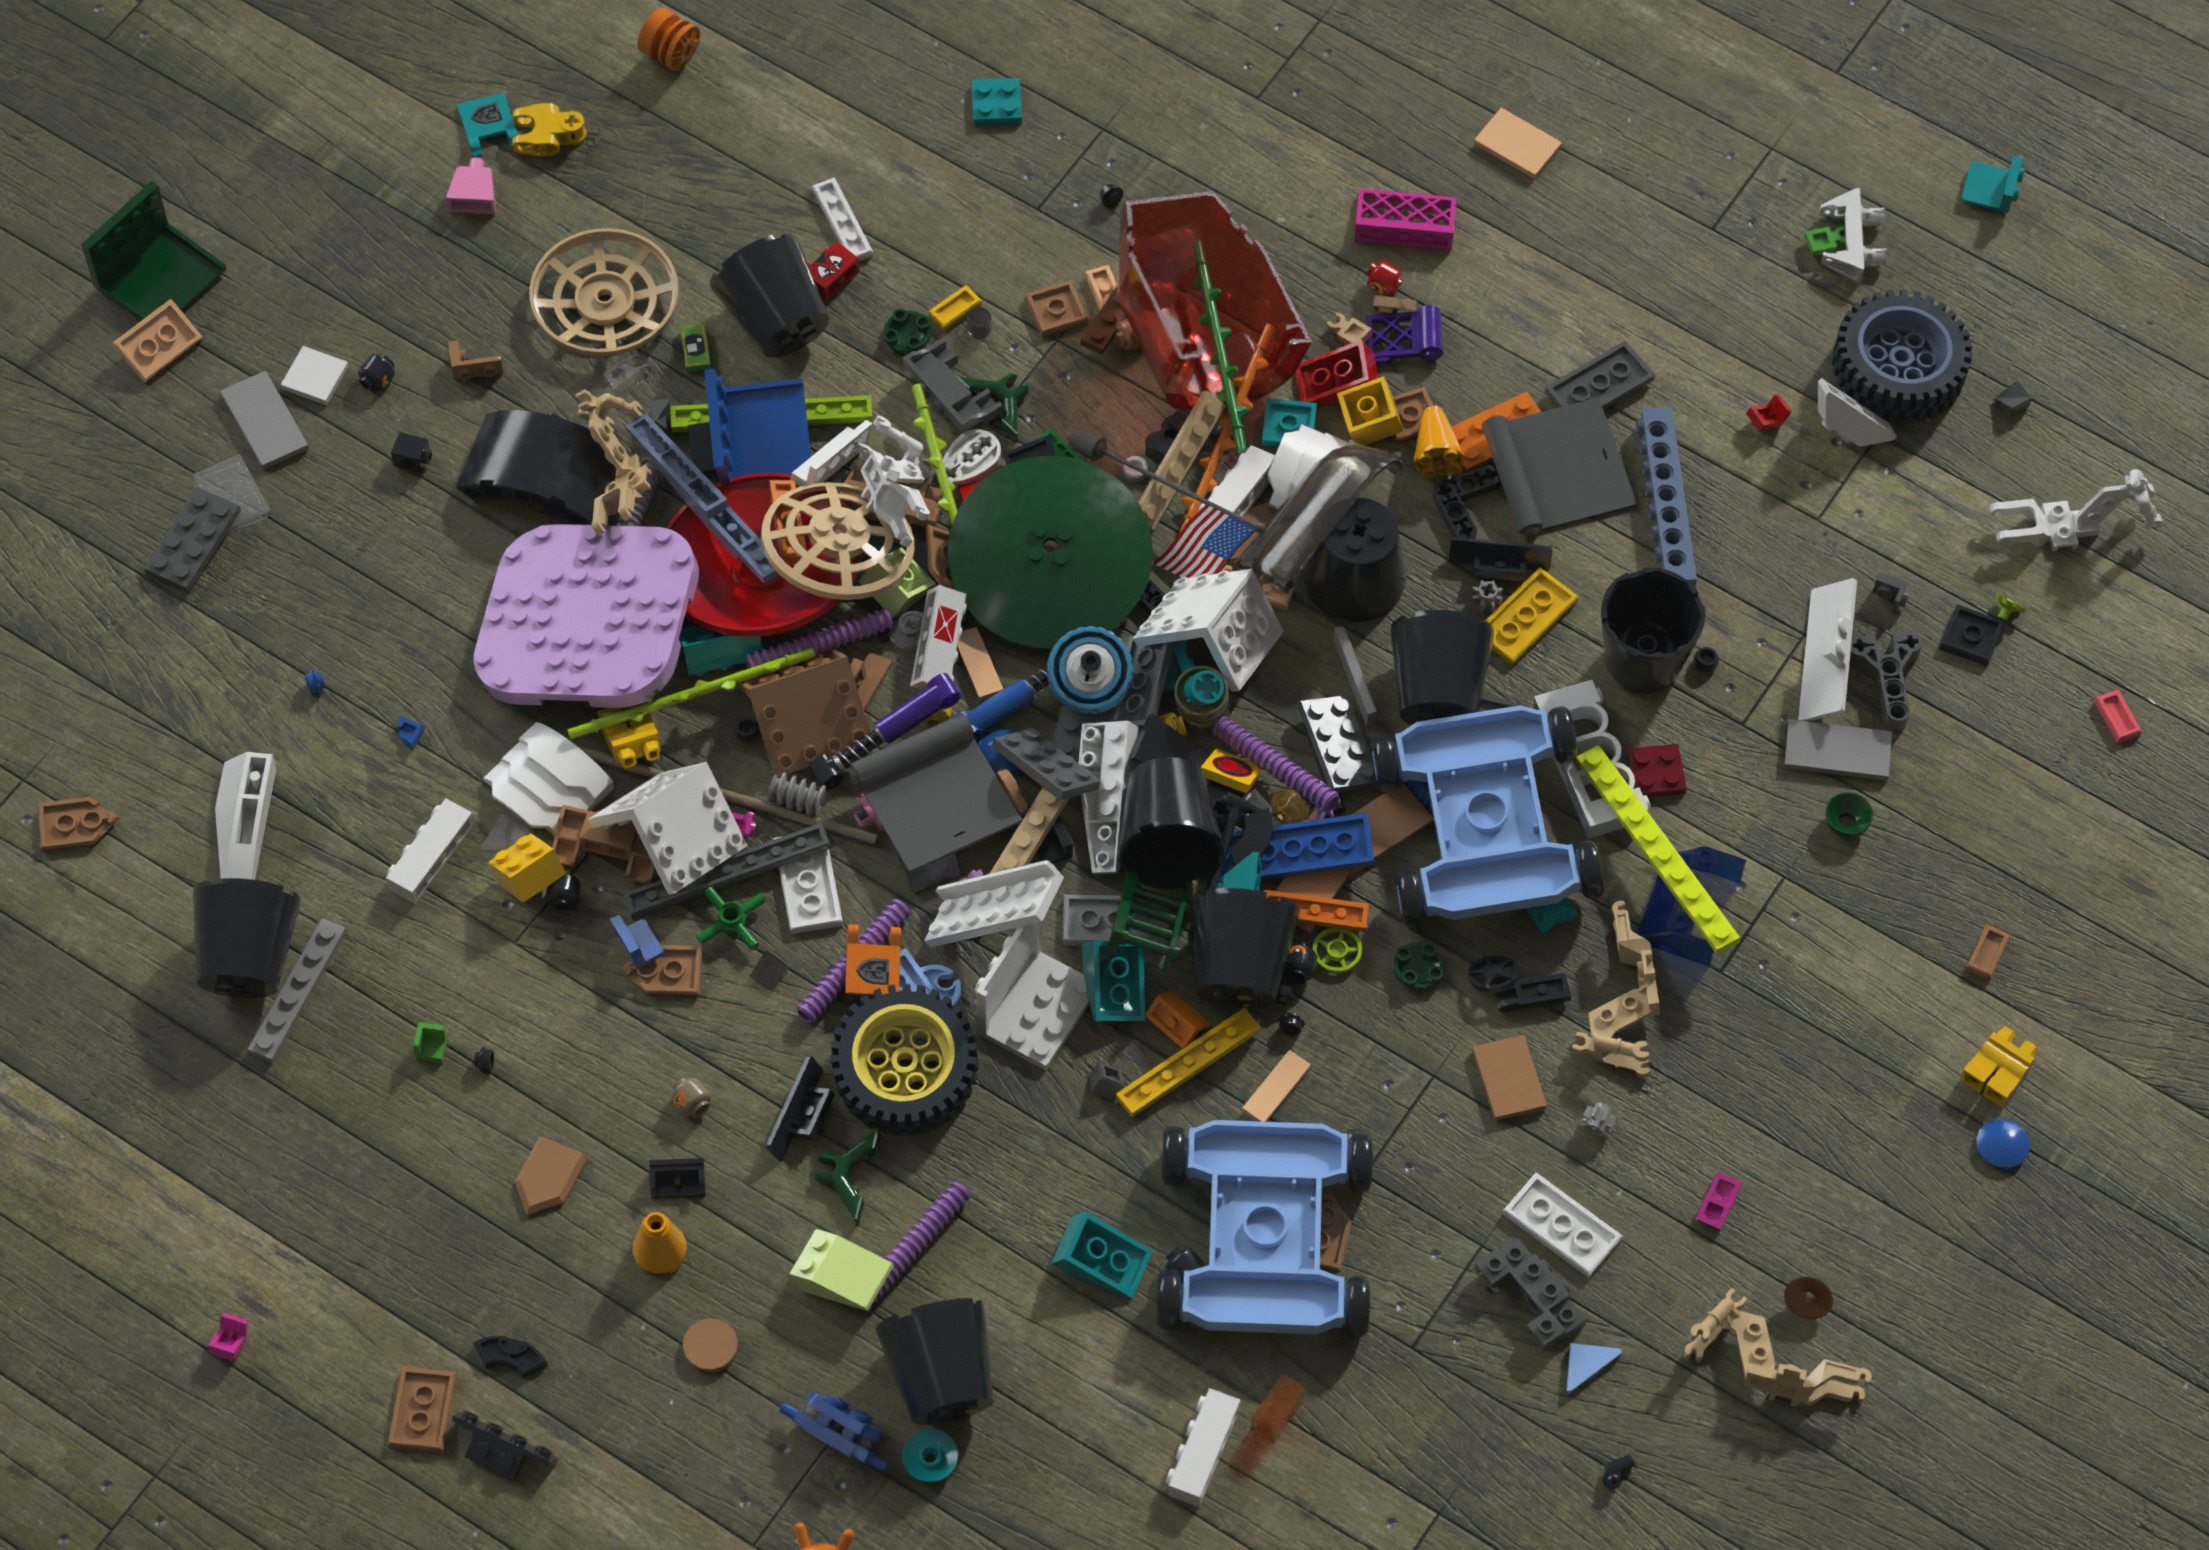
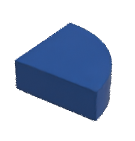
M400 717L398 722L401 741L409 749L414 750L425 730L424 725L404 717Z

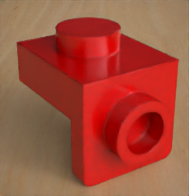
M1776 394L1768 404L1752 406L1745 414L1751 420L1753 426L1759 432L1781 428L1791 414V409L1782 397Z

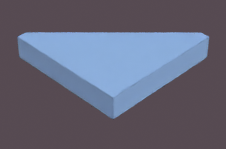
M1571 1343L1566 1394H1572L1584 1382L1589 1381L1601 1372L1605 1366L1619 1358L1622 1349Z

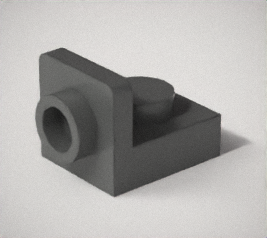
M1879 571L1873 592L1882 598L1895 600L1892 613L1897 614L1900 606L1905 607L1910 593L1906 592L1908 582Z

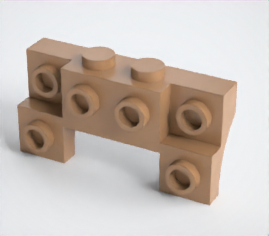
M853 464L844 484L865 489L867 484L862 476L861 469L857 468L856 464ZM926 482L921 496L930 514L926 520H920L916 518L918 514L914 513L909 506L904 517L910 527L913 524L924 527L927 525L936 527L940 514L944 512V510L937 506V502L943 499L941 489L931 487ZM843 491L839 492V494L854 496L868 502L867 499H864L859 495ZM843 500L849 508L858 509L861 507L859 504ZM872 512L865 516L872 521H879Z
M566 805L562 806L552 845L562 865L575 868L580 851L583 850L627 860L629 863L625 873V880L647 885L652 883L656 869L632 821L621 826L617 823L608 829H604L603 826L592 828L588 818L600 811L593 812Z

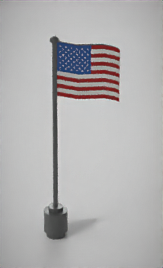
M1076 428L1070 435L1069 446L1072 447L1073 451L1093 461L1106 455L1205 504L1186 523L1170 547L1153 562L1180 577L1194 578L1202 574L1213 575L1220 573L1237 549L1254 532L1258 533L1263 529L1261 523L1255 524L1107 451L1106 439L1085 428Z

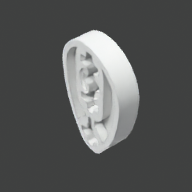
M974 429L964 432L951 444L944 455L943 463L946 473L950 476L955 474V478L949 477L948 480L955 485V488H958V485L977 482L998 467L1001 460V446L998 439L988 431ZM981 443L985 445L990 443V447L985 446L981 450ZM981 450V456L978 454L973 456L972 451L979 452ZM973 457V462H972V463L969 462V461H967L966 463H964V459L970 460V459Z

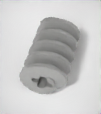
M785 772L780 778L774 775L768 790V802L773 803L777 799L779 806H783L786 803L788 809H793L796 806L798 812H803L806 809L807 815H813L815 812L816 816L819 815L825 800V785H822L820 790L816 791L815 782H812L810 787L807 788L806 779H803L798 785L796 784V776L787 781V773Z

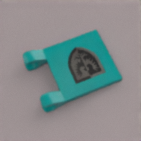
M504 93L457 104L473 157L482 155L479 141L481 139L507 133L510 147H513V138L518 135Z

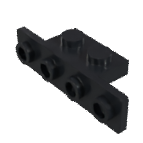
M1452 537L1449 561L1474 563L1473 577H1479L1484 580L1500 579L1508 582H1524L1525 568L1539 569L1541 567L1543 570H1550L1553 548L1542 545Z
M806 1056L793 1087L789 1091L783 1109L779 1113L772 1133L768 1137L766 1147L776 1159L782 1160L792 1138L815 1140L835 1096L831 1089L816 1087L823 1068L813 1056Z
M463 1411V1413L454 1414L451 1421L474 1431L465 1458L513 1481L518 1478L526 1456L548 1467L557 1464L559 1459L552 1455L550 1449L539 1445L534 1447L527 1443L528 1439L518 1434H512L511 1436L503 1432L504 1428L498 1424L491 1422L486 1424L478 1420L479 1416L472 1412Z

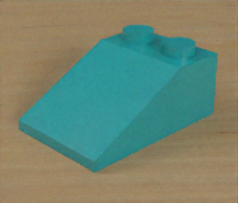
M1109 941L1082 943L1083 973L1093 1020L1145 1021L1144 949L1126 943L1125 946L1120 944L1117 954L1106 951Z
M1084 1211L1071 1217L1051 1264L1075 1278L1131 1299L1134 1296L1153 1250Z

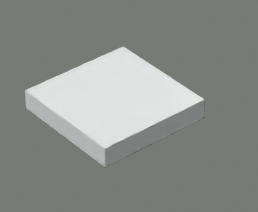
M303 346L282 381L281 388L282 390L327 405L349 367L348 362Z

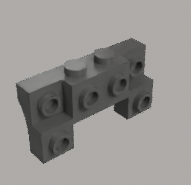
M942 338L925 349L913 351L903 357V367L918 384H921L924 397L931 402L935 413L939 416L942 415L947 422L951 420L964 433L978 423L984 426L998 417L1003 411V405L1000 402L996 404L991 399L989 389L972 398L971 392L950 369L958 363V354L956 352L951 354L946 348L945 339Z
M1518 1238L1500 1250L1496 1248L1475 1263L1474 1271L1477 1274L1481 1272L1489 1281L1488 1287L1491 1290L1508 1279V1284L1537 1318L1527 1324L1526 1332L1528 1335L1533 1333L1539 1340L1542 1352L1585 1326L1586 1318L1570 1301V1292L1567 1285L1562 1280L1558 1281L1552 1274L1550 1265L1544 1259L1540 1260L1536 1254L1532 1256Z

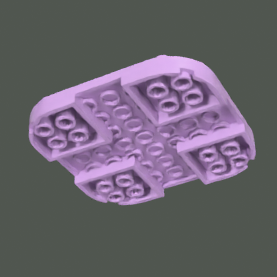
M542 525L520 536L506 549L500 560L474 651L475 670L483 686L494 698L510 704L542 705L543 700L588 701L591 707L607 708L634 706L646 701L645 696L651 694L656 689L660 692L674 673L681 648L679 636L688 603L693 602L699 577L698 564L689 543L673 530L662 527L606 526L604 527L606 532L597 535L592 525Z

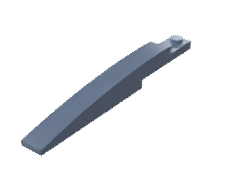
M647 414L625 425L626 430L656 468L737 561L742 560L764 584L779 576L766 558L759 537L729 507L727 498Z

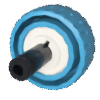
M1079 627L1062 636L1054 645L1047 663V678L1054 696L1062 705L1074 712L1093 715L1106 712L1112 707L1114 708L1126 696L1133 680V661L1129 649L1123 643V640L1113 632L1101 627Z

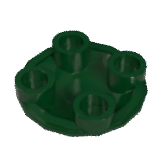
M895 310L893 316L884 325L883 336L885 343L890 349L898 353L909 354L913 351L921 350L926 347L932 336L929 317L917 311Z
M1430 942L1410 943L1397 949L1392 961L1393 972L1397 980L1404 986L1414 990H1427L1436 986L1441 981L1445 972L1444 961L1437 951V947Z

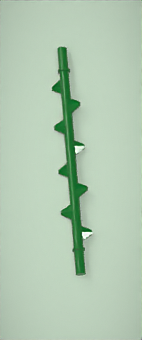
M1195 241L1192 245L1196 259L1195 266L1198 269L1199 276L1194 281L1193 287L1202 288L1207 310L1199 319V323L1210 325L1216 351L1210 359V364L1219 365L1224 388L1216 398L1223 403H1227L1232 425L1231 432L1234 435L1237 452L1245 453L1247 447L1241 419L1249 412V409L1246 406H1237L1232 378L1237 373L1238 368L1236 366H1229L1224 341L1230 336L1232 331L1230 328L1220 327L1215 301L1221 294V290L1212 289L1208 272L1209 264L1205 258L1202 241Z

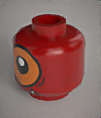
M1385 260L1380 261L1378 265L1372 263L1365 274L1369 277L1367 286L1384 297H1387L1389 294L1393 296L1403 282L1401 271Z

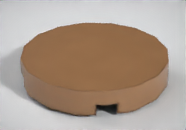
M1005 768L996 773L997 778L1020 817L1026 816L1029 808L1025 798L1021 796L1013 776Z
M707 1318L697 1321L689 1327L684 1336L683 1351L686 1360L693 1368L707 1373L722 1371L732 1364L738 1351V1340L735 1331L728 1323L720 1319Z

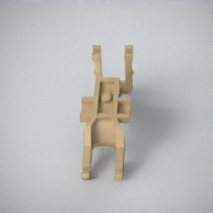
M582 390L576 394V397L583 401V403L578 405L580 408L578 416L589 421L588 428L591 431L592 438L600 444L605 451L607 460L616 468L615 481L609 483L605 487V493L594 500L592 528L597 535L606 532L604 527L608 525V515H615L619 512V515L625 521L632 517L631 512L634 511L635 501L642 500L643 497L640 493L650 488V484L646 480L651 475V470L646 465L642 466L643 460L637 454L631 457L628 456L624 447L613 434L614 430L611 427L614 425L613 420L607 416L609 409L614 408L618 412L629 415L633 420H636L642 416L639 412L642 410L641 405L637 401L627 403L624 399L609 393L595 397L589 391Z
M1617 901L1612 906V913L1615 919L1613 928L1616 934L1620 963L1637 966L1639 988L1633 989L1589 1012L1592 1037H1589L1586 1033L1577 1032L1576 1040L1584 1041L1585 1044L1582 1046L1573 1044L1572 1052L1580 1055H1593L1597 1061L1614 1065L1615 1068L1622 1067L1633 1070L1638 1077L1647 1078L1650 1076V1069L1643 1068L1649 1065V1052L1644 1051L1648 1048L1647 1042L1638 1041L1633 1044L1622 1041L1620 1038H1613L1615 1033L1647 1016L1660 1015L1650 943L1645 938L1632 932L1628 911L1620 910L1625 907V902Z
M1733 1288L1727 1292L1725 1299L1721 1300L1712 1311L1707 1313V1317L1702 1323L1695 1324L1691 1328L1689 1336L1691 1340L1695 1341L1686 1345L1683 1354L1685 1359H1689L1691 1353H1694L1696 1355L1695 1361L1700 1362L1703 1358L1704 1350L1711 1342L1717 1339L1716 1336L1724 1328L1731 1329L1735 1333L1745 1376L1744 1386L1769 1392V1400L1774 1401L1775 1396L1791 1399L1790 1406L1796 1407L1797 1401L1811 1406L1824 1397L1850 1402L1853 1396L1856 1395L1858 1403H1862L1865 1392L1861 1387L1836 1382L1832 1379L1856 1385L1859 1379L1863 1378L1864 1385L1868 1386L1872 1378L1870 1371L1865 1368H1857L1824 1359L1807 1378V1371L1799 1369L1795 1365L1779 1364L1778 1370H1775V1361L1765 1318L1742 1312L1741 1309L1745 1306L1747 1298L1743 1297L1740 1302L1732 1301L1735 1293Z

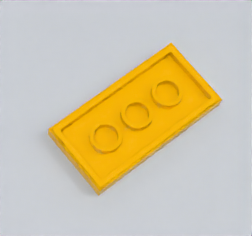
M1540 567L1485 620L1494 628L1492 651L1513 666L1578 602L1579 596Z

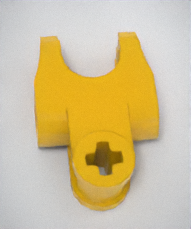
M551 103L534 104L513 111L514 125L533 129L528 134L517 135L513 138V148L516 153L538 157L552 156L559 153L560 145H578L586 139L587 133L584 127V118L576 111L560 112L559 107ZM520 144H530V145H529V146H521Z

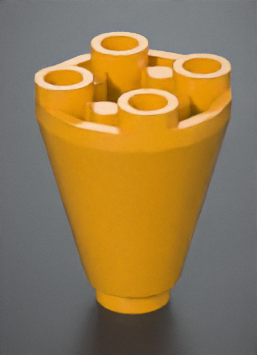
M1438 406L1426 408L1420 421L1414 455L1415 468L1421 472V476L1425 479H1431L1439 475H1455L1460 473L1461 465L1464 462V453L1446 414Z
M653 1212L644 1218L632 1243L633 1256L637 1266L653 1274L673 1273L678 1270L687 1253L686 1239L682 1231L664 1214Z

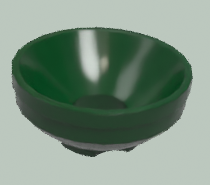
M1844 792L1830 799L1826 806L1825 819L1828 827L1834 833L1842 837L1853 838L1862 835L1868 830L1873 820V810L1870 803L1861 795ZM1843 816H1849L1854 820L1855 824L1851 827H1845L1840 823L1839 819Z

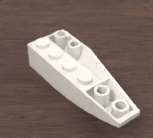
M245 752L224 762L215 806L221 878L255 880L276 775L273 754Z

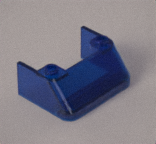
M1706 846L1678 852L1691 871L1695 869L1739 884L1741 883L1747 861L1745 859ZM1658 874L1639 925L1638 935L1648 940L1650 946L1655 949L1710 967L1714 954L1713 948L1707 940L1691 935L1694 922L1688 914L1677 910L1679 906L1678 900Z

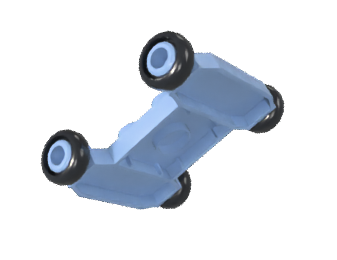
M1521 705L1416 722L1403 732L1395 734L1396 744H1394L1393 739L1389 735H1379L1372 739L1371 749L1378 788L1382 792L1396 791L1400 786V780L1402 782H1406L1408 779L1427 782L1441 860L1426 868H1420L1421 878L1418 877L1417 872L1413 869L1401 870L1397 873L1396 888L1398 902L1405 926L1410 928L1421 926L1425 921L1426 914L1427 917L1437 915L1455 920L1555 904L1572 893H1579L1580 890L1587 899L1598 898L1603 895V868L1600 853L1594 841L1578 842L1575 846V853L1572 844L1564 845L1547 842L1532 767L1533 764L1544 758H1552L1553 755L1560 764H1568L1576 760L1577 742L1571 712L1567 707L1552 708L1548 713V719L1546 710L1540 711Z
M1213 1120L1196 1128H1189V1138H1186L1184 1128L1179 1126L1167 1127L1163 1133V1183L1168 1186H1180L1183 1184L1185 1176H1188L1189 1179L1195 1177L1212 1183L1209 1266L1184 1271V1281L1181 1280L1179 1271L1175 1269H1163L1159 1272L1156 1307L1157 1326L1163 1330H1174L1179 1326L1180 1319H1182V1322L1190 1321L1206 1330L1320 1334L1336 1326L1337 1328H1343V1325H1345L1346 1333L1349 1336H1365L1369 1330L1370 1281L1368 1278L1352 1276L1347 1280L1345 1287L1344 1277L1320 1270L1322 1187L1339 1182L1340 1184L1348 1182L1349 1189L1355 1193H1366L1370 1190L1373 1168L1372 1137L1366 1133H1355L1350 1137L1349 1143H1347V1133H1340L1324 1124Z

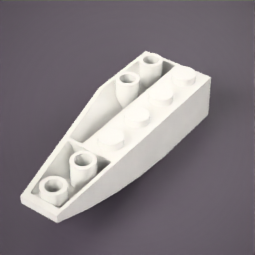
M1130 721L1082 724L1079 764L1100 780L1098 790L1081 794L1093 874L1118 873L1120 868L1118 852L1128 779L1132 771L1139 766L1130 760V756L1142 729Z

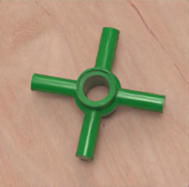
M713 887L707 888L704 894L719 912L717 914V922L696 935L699 943L703 944L723 931L728 935L738 934L750 950L756 949L759 943L744 926L746 921L745 915L767 902L765 896L760 893L740 906L735 902L725 903ZM730 916L737 917L733 921L726 920Z

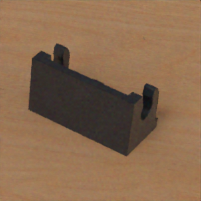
M704 1158L649 1160L651 1199L706 1197Z

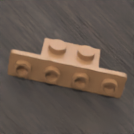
M869 653L864 662L854 658L850 664L864 711L892 666L891 660L873 653Z

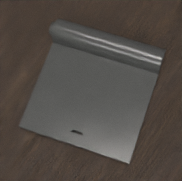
M1599 397L1506 421L1504 416H1494L1481 424L1519 534L1531 537L1542 530L1637 506Z
M964 713L850 764L851 769L848 770L852 783L859 785L909 873L1022 822V818L974 740L972 726Z

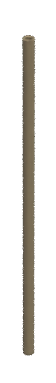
M576 745L595 762L649 778L665 772L638 763L633 767L625 769L621 763L616 764L612 755ZM720 788L726 801L810 826L822 823L826 831L873 845L877 842L878 835Z

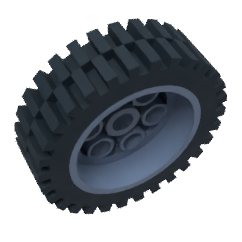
M1887 290L1885 297L1882 296L1881 292L1874 293L1872 300L1869 296L1863 298L1861 305L1858 302L1852 306V310H1848L1845 314L1832 352L1834 377L1838 376L1836 383L1839 388L1845 386L1844 394L1849 397L1853 395V400L1859 404L1863 403L1864 407L1868 410H1876V415L1880 418L1887 414L1890 415L1889 421L1896 422L1897 417L1901 416L1903 417V423H1910L1912 416H1915L1916 421L1920 422L1924 421L1927 414L1931 419L1936 417L1938 410L1942 414L1947 410L1948 404L1952 406L1962 391L1973 354L1971 352L1972 341H1968L1970 334L1968 330L1962 331L1964 323L1961 319L1955 321L1956 313L1953 310H1950L1948 313L1944 312L1946 305L1942 302L1937 306L1934 305L1933 297L1928 295L1925 301L1920 299L1921 293L1914 292L1913 297L1907 296L1908 290H1900L1899 296H1895L1894 290Z

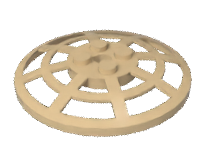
M612 228L583 231L569 236L554 245L537 264L530 283V304L533 316L543 332L554 342L568 350L592 356H613L627 353L652 341L671 321L679 297L676 271L664 251L651 240L639 234ZM602 241L625 242L641 248L634 260L620 255L604 254ZM593 242L594 256L581 259L569 268L557 260L558 257L570 249ZM649 254L655 257L663 266L670 282L655 287L651 275L642 266ZM605 263H617L628 268L621 275L614 271H606ZM596 265V272L586 276L583 280L575 274L584 267ZM551 267L561 276L555 285L553 299L538 298L540 282L546 270ZM636 272L643 278L648 289L634 292L630 280ZM567 281L576 287L575 299H561L562 290ZM671 292L670 307L663 321L659 324L649 320L655 310L657 296ZM602 295H609L611 296V299L608 301H600L599 297ZM649 298L648 308L643 317L632 311L635 301ZM539 308L554 309L556 316L567 331L559 337L554 334L545 324ZM562 309H577L582 318L572 325L565 317ZM624 319L635 324L623 332L617 334L614 332L613 324L619 323ZM592 323L604 326L605 335L590 334L582 330ZM642 327L652 331L638 341L616 347V340L626 338L639 331ZM578 336L590 341L606 342L607 349L586 348L569 343L568 341Z
M813 483L788 491L770 506L764 517L761 529V544L764 554L770 565L780 576L801 590L830 599L853 600L868 598L883 593L898 584L911 566L914 554V537L905 517L904 521L913 537V541L907 547L905 557L896 569L886 559L891 550L893 538L897 539L891 526L878 517L875 512L867 510L866 506L869 502L854 496L838 494L837 492L843 491L861 496L864 491L863 488L844 483ZM814 491L827 492V494L815 495L801 502L791 499ZM828 499L830 507L820 511L809 506L814 502ZM840 500L850 501L861 505V507L853 511L841 507ZM780 505L793 508L787 518L786 528L770 532V523L776 509ZM800 512L812 517L809 525L794 527L795 519ZM872 512L879 519L883 527L869 526L864 517ZM834 531H842L844 533L836 534ZM808 535L813 547L807 552L800 545L796 536ZM870 535L885 537L884 545L879 552L869 544ZM787 538L792 549L801 557L800 561L793 568L787 565L778 555L773 546V540ZM863 552L871 558L862 563L850 564V558L858 556ZM822 553L829 557L838 558L840 564L829 563L817 557ZM811 564L825 571L841 573L842 586L820 583L801 574ZM879 565L888 574L887 577L874 583L852 586L851 573L866 571Z

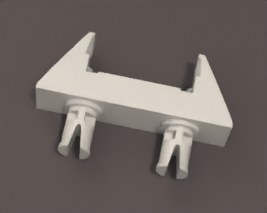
M1860 188L1853 189L1822 204L1819 211V216L1821 217L1832 216L1835 219H1845L1846 249L1848 250L1837 251L1836 253L1823 252L1821 263L1857 283L1862 281L1864 263H1887V248L1867 249L1863 246L1862 222L1884 224L1885 208H1863L1860 199Z

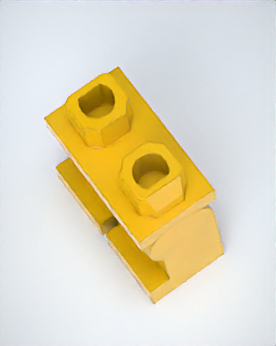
M644 701V702H642V703H640V704H637V705H634V706L623 707V709H624V710H627V709H630V708H633V707H636V706L645 704V703H647V701ZM606 708L603 710L597 711L598 719L602 718L606 711L618 713L622 710L621 708ZM650 713L645 714L640 722L627 720L626 722L624 721L601 729L616 764L621 763L625 769L633 767L637 763L636 758L645 756L649 761L660 758L659 736Z
M2006 1026L1998 1033L1993 1032L1972 1061L1965 1066L1960 1077V1081L1979 1093L1985 1087L1983 1096L2002 1108L2005 1107L2025 1075L2031 1069L2037 1046L2030 1041H2024L2020 1048L2012 1044L2016 1034Z

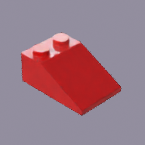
M1362 339L1295 365L1300 402L1317 403V406L1339 405L1337 393L1378 378L1374 353Z

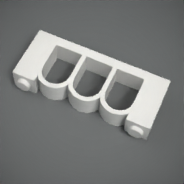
M1593 680L1534 696L1532 709L1546 710L1547 719L1548 713L1552 708L1564 706L1571 712L1573 721L1590 719L1597 723L1600 727L1599 730L1576 737L1577 754L1585 752L1596 745L1609 752L1613 757L1611 760L1612 764L1647 811L1651 810L1648 797L1646 795L1643 796L1640 788L1634 789L1635 779L1630 768L1619 763L1622 752L1621 745L1616 737L1606 733L1608 716L1603 707H1601L1603 695L1600 688L1595 687ZM1553 755L1555 764L1587 838L1623 829L1624 826L1603 798L1590 801L1584 786L1592 783L1583 770L1577 771L1574 762L1560 764Z

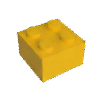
M1384 376L1337 393L1346 425L1353 441L1365 446L1404 431L1391 390Z
M533 834L519 838L516 844L507 850L500 851L495 855V858L488 862L500 886L523 903L566 874L554 849Z

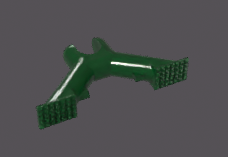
M1014 373L1007 374L999 381L958 377L971 392V395L973 393L978 395L984 390L989 389L991 396H996L1002 402L1003 411L999 414V417L1002 419L1001 430L1017 443V402L1029 393L1028 385L1024 384L1016 390L1009 389L1008 387L1017 379V375Z
M877 1126L876 1131L841 1155L831 1153L819 1155V1162L832 1165L836 1169L831 1173H814V1179L818 1183L835 1187L854 1219L856 1226L860 1225L862 1210L864 1209V1199L859 1197L860 1189L853 1188L848 1179L850 1168L861 1160L867 1161L868 1155L877 1154L882 1134L879 1126Z

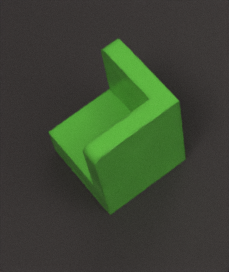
M418 1022L413 1044L416 1060L443 1064L448 1043L445 1026Z

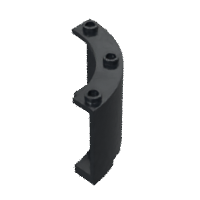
M498 410L486 414L456 488L473 501L499 499L500 495L512 496L513 501L532 506L537 502L550 507L548 512L564 519L571 525H586L592 523L594 500L603 495L614 465L607 460L605 451L599 443L594 441L591 431L584 426L560 418L554 413L544 414L523 410Z

